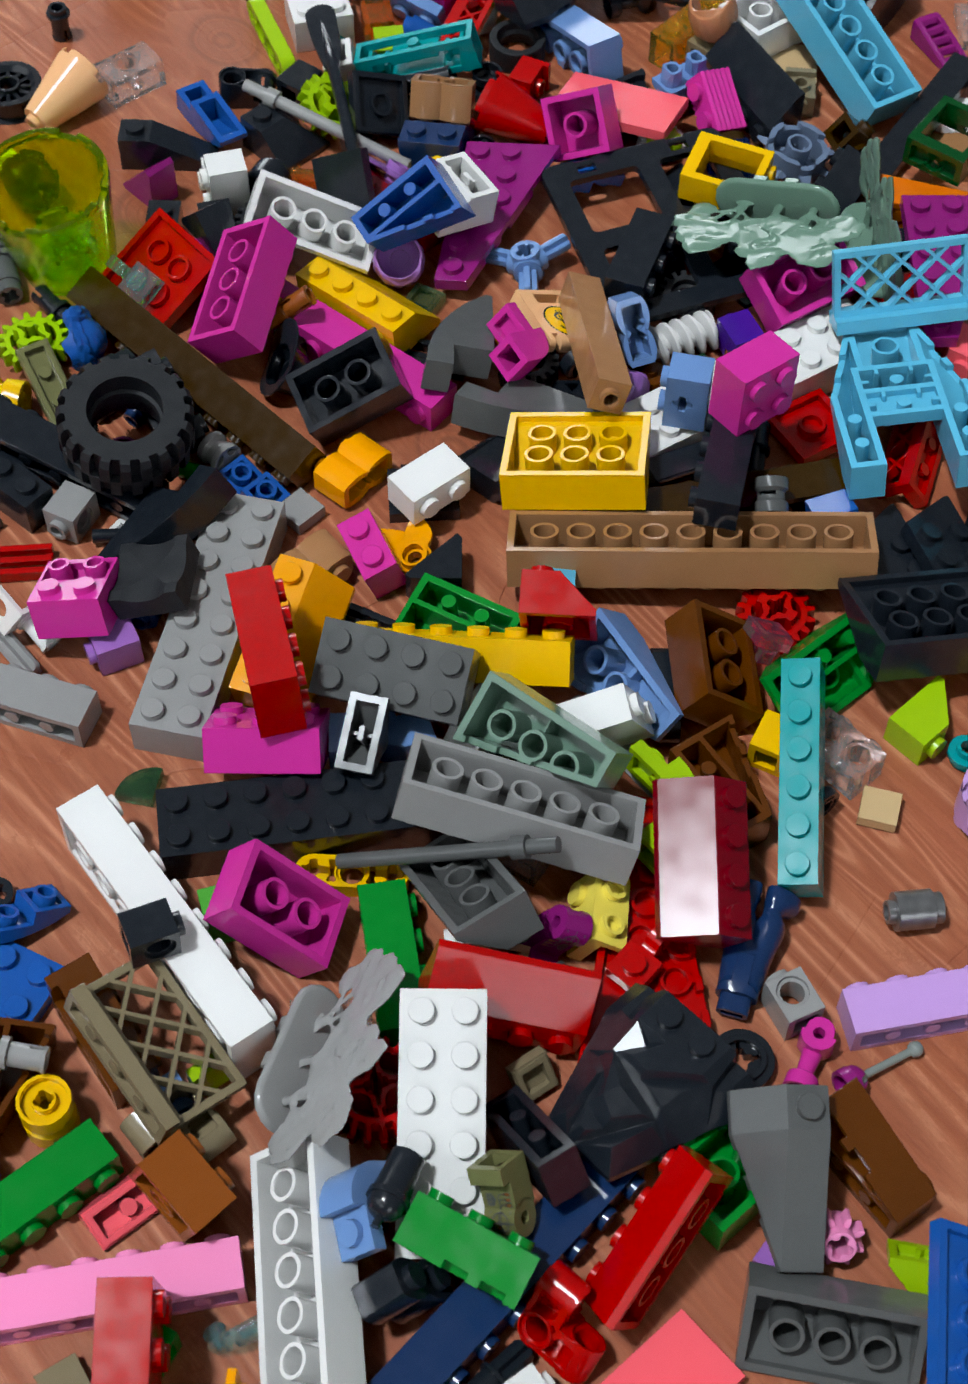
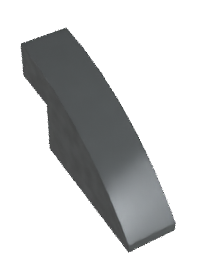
M484 295L463 304L451 312L439 324L428 346L421 380L422 389L448 392L452 374L488 379L492 363L489 354L494 350V336L486 324L493 318L492 296Z
M526 378L507 382L498 393L466 382L455 393L451 423L474 431L506 437L511 412L604 411L587 408L585 399Z

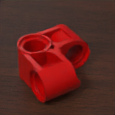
M559 1259L545 1271L534 1288L535 1292L518 1318L517 1331L525 1345L533 1349L552 1366L561 1378L573 1384H582L587 1381L605 1352L606 1343L599 1332L585 1321V1317L580 1314L583 1310L582 1305L591 1292L592 1287Z

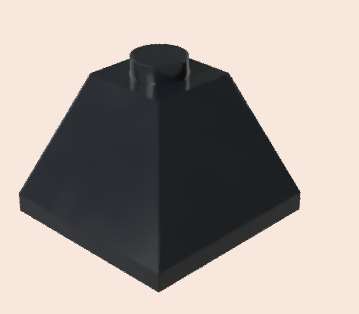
M261 103L240 116L241 124L248 132V137L243 138V146L260 159L272 157L282 160L288 166L290 172L330 147V142L316 131H311V128L297 117L279 108L272 109Z

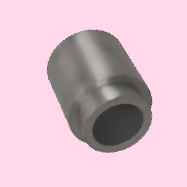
M930 888L891 892L889 899L883 902L884 920L887 925H892L895 932L935 928L937 924L944 923L946 919L944 897L940 891L933 892Z

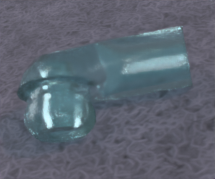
M257 1315L229 1330L226 1329L225 1324L222 1322H214L209 1325L203 1332V1339L208 1343L207 1349L214 1354L221 1355L258 1341Z

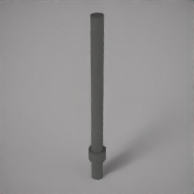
M528 834L510 836L509 840L339 853L336 855L335 863L338 869L497 857L525 860L531 859L532 855L560 853L562 842L559 836L531 838Z

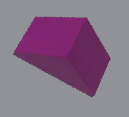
M171 157L145 169L123 183L126 190L147 206L149 200H173L178 197L174 162Z

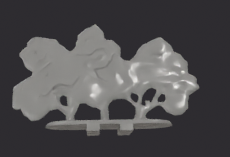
M383 948L372 949L360 964L350 967L343 974L339 982L340 999L332 990L323 985H308L302 988L294 998L288 1014L281 1017L276 1028V1032L279 1034L273 1048L265 1053L260 1064L263 1070L254 1093L255 1109L262 1124L270 1132L274 1133L268 1143L269 1154L272 1155L270 1165L289 1160L309 1135H311V1141L318 1144L319 1147L325 1145L346 1124L354 1099L351 1095L350 1083L357 1076L369 1071L388 1048L383 1038L378 1039L380 1034L378 1025L375 1023L367 1026V1020L379 1007L390 999L405 978V971L402 965L397 964L398 957L395 956L394 952L383 955ZM352 989V992L345 997L346 993ZM353 997L351 1004L343 1010L342 1004Z

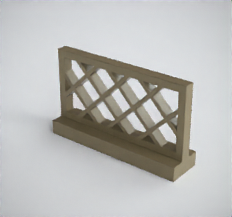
M158 960L148 964L158 978L156 989L132 983L134 972L143 966L133 969L131 961L87 986L85 983H82L69 990L63 1008L159 1146L178 1129L238 1093L248 1083L162 961ZM128 976L127 982L120 981L122 978ZM162 985L165 987L167 991L161 990ZM105 988L124 991L121 1009L104 1006L96 993ZM130 993L154 998L150 1016L126 1011ZM159 999L177 1004L181 1010L179 1022L156 1017ZM112 1017L118 1018L117 1024L115 1023ZM186 1019L191 1025L185 1024ZM124 1020L148 1025L144 1043L127 1040L122 1033ZM153 1027L177 1032L174 1050L150 1045ZM183 1033L201 1038L205 1044L203 1056L180 1051ZM136 1051L142 1053L141 1059L136 1053ZM210 1053L215 1059L209 1058ZM148 1054L172 1059L168 1078L150 1073L146 1067ZM177 1061L201 1066L198 1084L174 1079ZM207 1067L223 1070L232 1083L222 1090L204 1086ZM160 1086L166 1087L165 1093ZM172 1089L195 1093L193 1108L179 1115L170 1102ZM202 1095L209 1096V1098L201 1102Z

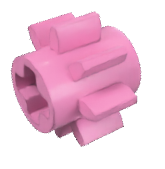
M827 1208L824 1258L828 1265L832 1261L844 1262L848 1265L856 1252H864L862 1239L859 1238L865 1234L862 1221L852 1222L848 1208H845L842 1212L831 1211Z

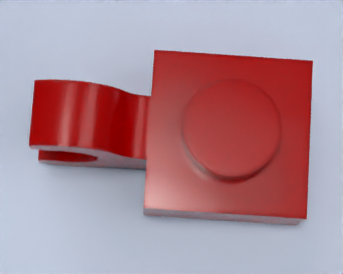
M655 926L641 946L631 939L605 966V975L626 991L635 983L648 986L662 971L663 963L657 958L669 947L671 941L656 939Z

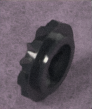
M733 1029L719 1035L732 1046L735 1052L738 1048L743 1060H751L747 1065L746 1071L757 1087H764L773 1074L775 1067V1057L769 1043L759 1034L746 1029Z

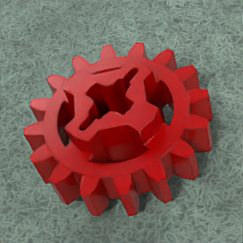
M751 589V593H742L741 600L736 605L735 616L749 622L754 649L761 644L765 646L764 651L766 654H769L772 648H777L780 655L785 653L786 646L792 648L810 635V632H813L815 606H808L810 597L808 595L799 597L797 595L799 589L782 591L776 589Z

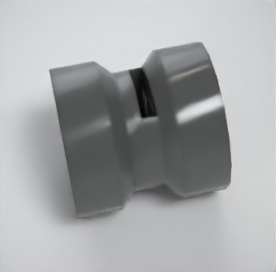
M764 475L753 479V490L757 493V499L753 503V511L789 512V503L786 501V492L789 490L788 477Z

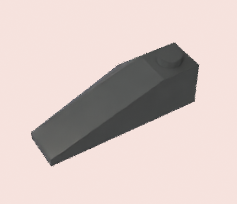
M781 1084L729 1090L727 1092L729 1138L734 1151H738L746 1176H743L748 1191L752 1190L761 1218L759 1222L777 1272L823 1273L831 1137L828 1085Z

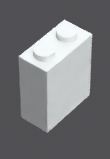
M624 683L556 704L619 746L655 736L652 723L656 722V716L652 704Z

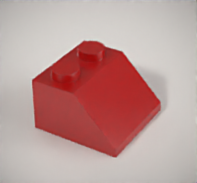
M536 565L531 567V569H522L518 614L520 625L527 628V633L542 634L543 629L557 628L564 629L565 635H575V640L597 641L596 609L561 571H554L552 567Z

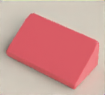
M127 1175L110 1189L82 1207L76 1214L101 1249L105 1251L155 1215L158 1210Z

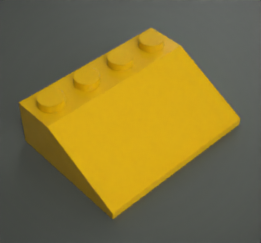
M511 412L499 471L502 510H646L649 482L651 412H621L620 415L609 412Z

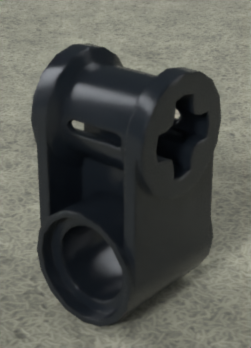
M226 67L218 74L219 94L230 109H253L260 105L262 100L242 90L244 81L249 79L261 85L262 77H265L263 87L275 89L277 75L272 70L266 68Z

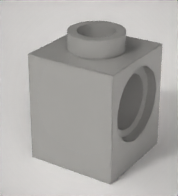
M67 480L62 483L42 509L48 532L58 539H67L76 544H79L101 515L96 492Z
M801 966L788 972L785 969L779 970L770 975L764 982L760 1001L784 1041L799 1035L801 1028H806L807 1023L812 1018L823 1017L825 1005ZM782 997H793L799 1003L789 1004L782 999Z

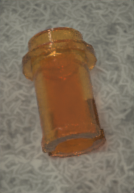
M298 165L297 168L291 167L292 181L316 189L312 169H303L301 165Z

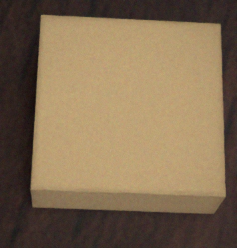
M864 785L856 824L894 833L903 794Z

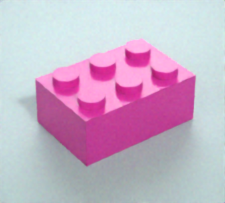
M844 241L835 243V246L840 249L847 248ZM784 255L776 260L773 265L753 270L748 268L739 278L767 332L769 330L775 332L832 304V262L826 267L816 268L797 264L795 259L789 255ZM853 258L841 260V272L849 278L858 269ZM863 276L855 282L860 288L867 284ZM841 279L842 286L845 283V281ZM851 287L841 297V300L846 297L848 299L853 297L857 291Z
M239 702L221 704L220 707L214 710L202 727L204 773L321 774L329 758L330 708H320L318 703L310 702L312 711L305 713L308 729L261 739L254 708H243V704Z
M255 838L229 850L203 920L295 977L302 978L328 968L350 898Z

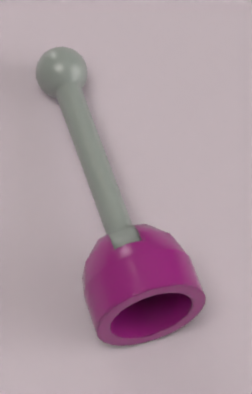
M912 1041L908 1044L907 1049L866 1070H862L855 1065L844 1066L832 1072L831 1080L833 1087L837 1091L857 1077L866 1090L868 1087L867 1078L910 1056L920 1057L924 1051L923 1045L918 1041Z

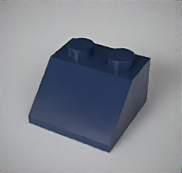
M405 120L398 138L399 154L412 160V167L426 155L430 157L435 155L445 157L465 152L467 141H472L473 137L476 136V129L450 123Z

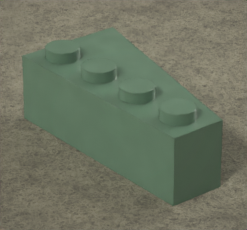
M496 671L488 673L452 739L475 745L481 749L516 759L519 762L548 770L596 788L614 789L633 757L632 753L510 674Z

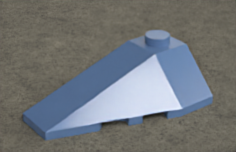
M599 607L596 611L597 641L575 640L574 681L571 685L581 692L590 694L624 683L634 692H638L643 699L649 700L653 706L656 722L652 723V728L655 736L650 738L659 742L684 714L644 638L624 613Z

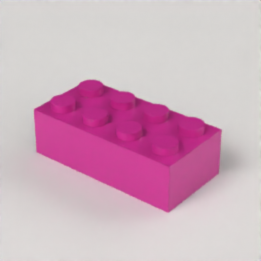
M271 215L227 228L223 231L187 343L215 364L261 353L267 343L268 332L272 319L276 314L277 303L285 285V277L290 262L293 259V252L298 239Z

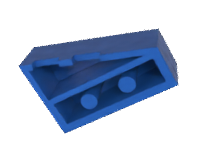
M426 155L354 214L351 219L367 244L385 252L476 217V214L444 166L429 155Z

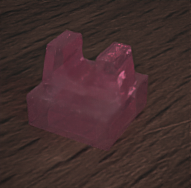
M749 615L743 626V629L752 640L754 653H756L755 661L757 663L770 665L778 651L788 654L794 642L788 632L778 622Z

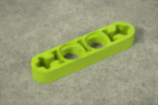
M247 0L250 21L279 76L296 62L293 53L265 0Z

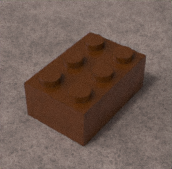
M693 599L665 620L674 695L684 714L683 717L709 727L732 714L736 723V732L739 733L764 716L748 621L697 599Z

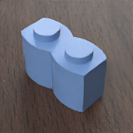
M632 291L609 297L607 303L626 365L636 368L656 362L657 345L654 336L648 330L650 314L645 300Z

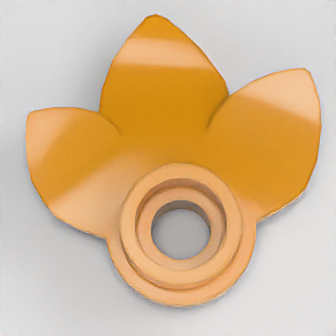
M425 520L416 525L409 521L405 532L394 529H381L404 573H407L432 553L429 546L433 539V533ZM421 558L419 561L411 563L413 559Z

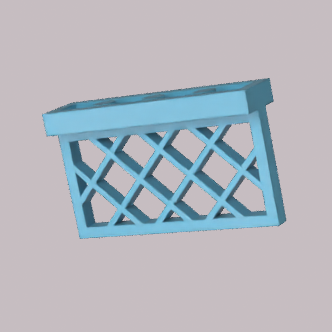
M968 233L832 250V309L829 310V323L837 336L968 320ZM961 245V255L952 265H949L940 257L950 246ZM916 250H925L930 256L918 269H915L906 261ZM891 254L896 260L883 274L872 265L881 255ZM856 258L862 265L848 278L841 272V260ZM938 261L947 270L932 283L923 274ZM904 265L913 274L899 288L889 278ZM870 269L879 279L865 292L855 282ZM954 274L960 280V292L945 294L940 288ZM841 279L845 281V283L842 286ZM918 279H921L930 287L918 298H911L906 294ZM885 283L896 291L886 302H877L872 298ZM851 287L862 295L853 306L841 307V297Z

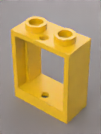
M701 131L680 173L678 198L695 203H711L719 209L716 201V189L724 180L703 174L708 162H714L755 175L768 176V180H774L777 172V166H773L775 152Z

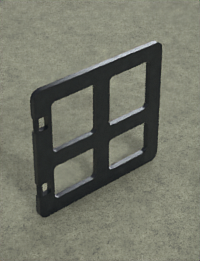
M704 128L670 139L663 138L591 156L590 159L582 161H570L550 166L543 171V186L587 275L600 278L603 290L605 275L610 266L605 255L617 251L628 225L601 232L593 231L571 187L628 172H636L639 174L660 214L674 217L678 214L687 213L691 209H686L682 206L661 164L688 158L701 131L722 136L719 131L713 128ZM684 144L686 147L674 151L670 149V147ZM709 161L718 179L745 178L741 170ZM591 166L594 168V171L581 174L578 172L579 169ZM713 213L711 214V217H715L719 215V213ZM725 215L717 219L719 222L730 220ZM677 240V248L696 286L647 298L645 302L649 309L650 322L748 296L739 281L743 274L728 278L721 277L707 251L689 254L682 247V242Z

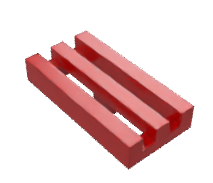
M53 544L0 546V568L10 567L0 569V582L39 580L48 561L54 560ZM45 565V566H39V567H25V566Z

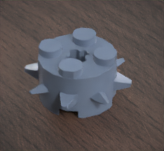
M798 121L797 125H786L784 122H781L772 128L769 137L757 136L765 145V149L775 152L773 166H777L775 181L780 178L784 181L786 178H796L800 180V183L814 184L820 174L827 176L829 170L824 166L826 161L830 160L835 152L825 143V134L814 125L803 121Z

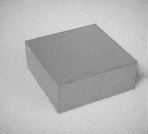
M301 487L282 501L285 502L287 525L299 535L326 515L325 506Z

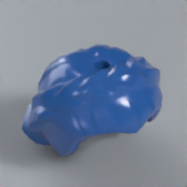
M70 306L69 309H65L62 313V321L68 328L69 334L61 345L72 361V368L80 372V368L90 362L92 365L99 363V359L103 358L106 352L108 338L106 331L98 322L92 319L90 311L85 306Z

